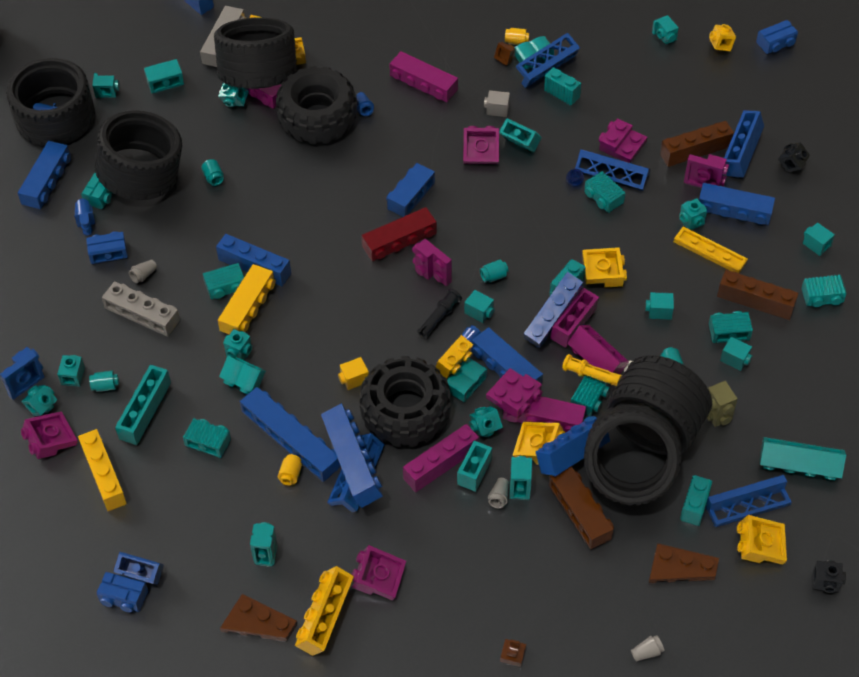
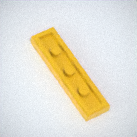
M684 226L673 241L738 274L748 261V258Z

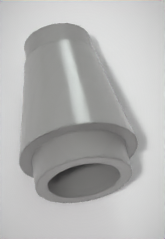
M151 259L132 266L131 270H129V276L133 282L142 283L157 269V265Z
M498 478L488 495V502L494 508H503L507 504L509 481L505 478Z
M656 635L653 637L649 636L634 647L631 653L637 662L659 656L665 650L661 640Z

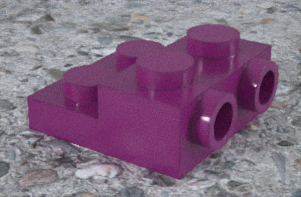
M617 118L615 122L611 121L609 123L606 133H601L598 140L600 142L599 150L622 161L631 163L647 142V136L632 130L633 125Z
M468 126L464 128L463 164H499V128L494 126H486L485 128Z
M690 154L687 161L684 183L702 188L703 183L724 187L727 176L724 175H727L729 164H726L727 159L709 154L708 159Z
M426 239L415 244L412 248V252L415 253L412 263L415 264L416 272L427 280L434 276L438 282L448 286L452 282V260Z
M509 368L486 393V399L518 419L522 414L528 412L534 400H539L543 393L541 391L542 384L527 374L523 377Z
M62 411L25 419L23 428H21L23 440H28L29 451L31 455L35 454L37 459L54 456L57 454V450L76 446L77 438Z
M370 545L363 551L360 550L356 558V562L359 563L358 568L354 569L351 574L354 576L352 588L369 595L375 593L393 600L396 597L406 561Z

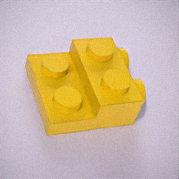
M620 247L582 250L583 264L586 268V284L604 283V287L623 286L624 281H627V272L623 270L625 259L624 255L620 253Z
M461 335L438 360L436 368L440 370V374L446 379L451 374L455 375L461 367L459 364L462 361L466 362L471 357V349L474 344Z
M523 422L513 457L525 456L532 458L535 464L539 465L535 451L542 448L545 443L555 440L558 435L565 433L560 423Z
M747 515L738 523L737 533L740 534L741 540L738 543L737 550L741 552V559L756 563L766 560L782 565L787 562L785 524Z

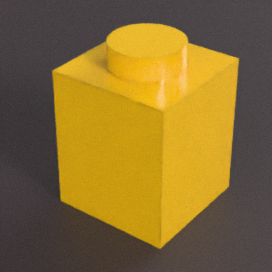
M359 357L340 364L338 377L341 384H345L347 390L361 386L369 371L362 358Z

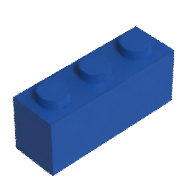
M416 163L413 168L408 170L403 180L397 183L396 188L388 193L386 198L387 209L402 217L409 215L435 184V171Z

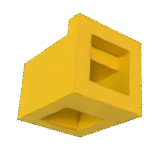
M302 37L294 38L296 65L306 64Z

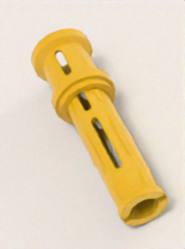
M570 354L565 357L562 366L563 371L569 370L577 373L580 377L589 376L613 386H617L622 378V375L593 366L585 359L573 358Z

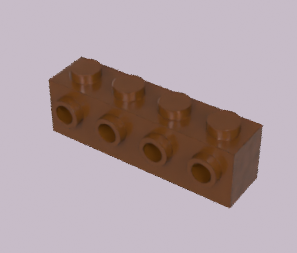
M727 121L715 123L662 140L660 155L667 167L688 161L690 154L701 157L728 148L734 132Z
M725 270L717 297L790 320L799 293L772 283L757 280L753 277L738 274L734 271Z
M571 466L557 476L550 475L549 487L590 550L611 540L614 526L611 520L606 519L601 505L592 498L591 490L582 483L580 474L574 471Z

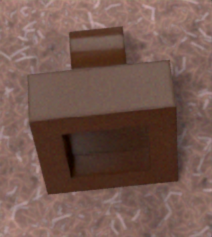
M499 42L494 58L506 66L511 64L515 47L511 44L507 45L504 42Z
M505 639L500 662L521 667L526 644L512 639Z

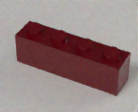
M425 207L361 235L362 247L373 262L393 252H398L404 247L416 244L420 240L432 237L437 233V222Z

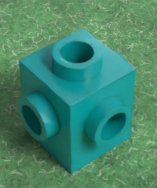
M223 82L218 97L228 107L244 106L249 91L244 88L229 86Z
M697 198L687 201L681 205L679 219L686 228L693 230L705 224L707 209Z
M233 329L230 335H227L224 339L223 345L226 356H236L245 360L252 351L251 338L246 332Z
M35 385L27 392L29 395L21 402L33 416H41L43 413L51 411L54 408L53 404L58 399L54 396L55 393L49 386Z
M492 406L477 408L474 410L475 413L469 415L471 419L469 422L470 428L480 436H491L494 434V431L503 428L498 411Z

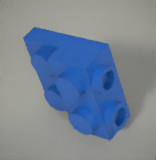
M26 347L22 351L17 352L12 357L14 364L0 373L6 391L12 400L45 378L42 372L44 367L38 360L40 357L34 349L30 350Z

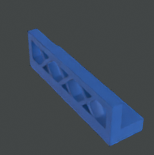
M568 33L561 36L516 65L517 70L524 77L521 84L525 88L544 77L553 67L557 69L574 58L580 47ZM566 39L571 46L569 48L561 46L562 41ZM549 50H558V55H550ZM536 58H545V63H537ZM530 65L533 66V69L527 73L523 66Z
M580 149L575 167L576 171L595 176L599 173L596 166L604 163L610 170L606 172V175L611 173L613 176H608L611 180L639 189H644L647 176H649L651 169L582 149ZM582 158L589 159L593 166L588 169L580 168ZM622 168L627 176L618 179L613 171ZM635 173L643 174L641 184L633 183L630 176Z
M372 433L361 435L365 442L363 448L367 449L371 457L368 461L369 463L372 462L375 467L384 444ZM341 469L327 503L330 506L342 504L349 511L355 512L358 510L359 504L353 498Z
M784 475L710 496L706 503V509L716 528L743 520L747 515L756 516L789 506L792 502L785 490L787 480ZM781 493L784 501H774L771 499V496ZM757 499L766 502L765 506L761 508L752 505V503ZM737 505L747 508L744 513H738L733 509ZM720 510L728 513L726 518L718 520L715 512Z

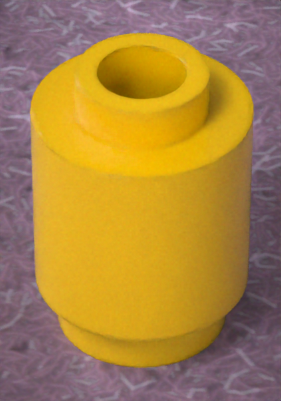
M506 29L505 42L511 45L529 42L530 33H526L527 29Z
M289 454L283 459L278 473V479L282 484L292 485L297 483L302 468L301 458L297 455Z

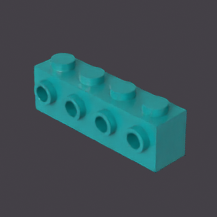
M150 364L116 424L115 429L119 440L134 445L139 443L171 384L167 369Z
M763 437L759 462L760 465H763V468L769 470L781 468L788 473L800 471L804 472V475L815 477L818 474L824 475L826 479L836 480V478H842L846 453L845 450Z

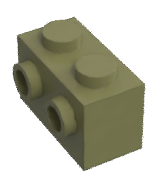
M723 381L708 387L713 405L707 419L715 427L721 424L726 425L732 421L738 400L727 382Z

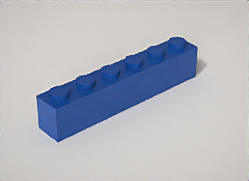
M256 387L240 400L241 411L290 454L300 457L301 463L322 482L327 480L341 467L335 450L328 448L320 437H315L312 431L306 425H301L293 414H288L279 402H274L266 391Z
M341 403L321 414L353 498L362 508L383 497L380 490L383 487L382 483L374 475L377 473L374 465L368 461L371 457L367 449L363 448L365 446L363 438L357 434L360 430L355 421L352 422L355 418L351 410H346Z

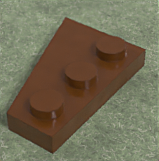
M657 543L649 583H656V581L675 582L676 580H715L719 558Z
M242 594L220 627V631L225 633L229 631L237 632L248 636V634L257 635L265 639L287 642L297 626V620Z

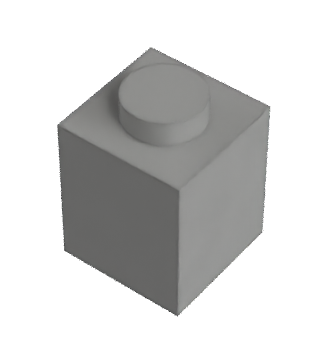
M489 90L488 97L484 99V108H487V115L507 117L510 93Z

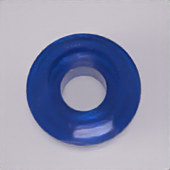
M572 169L567 173L566 181L570 185L578 186L583 183L584 175L581 170Z

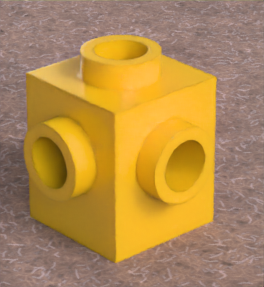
M715 25L713 31L710 32L709 39L716 50L731 52L736 35L729 25Z

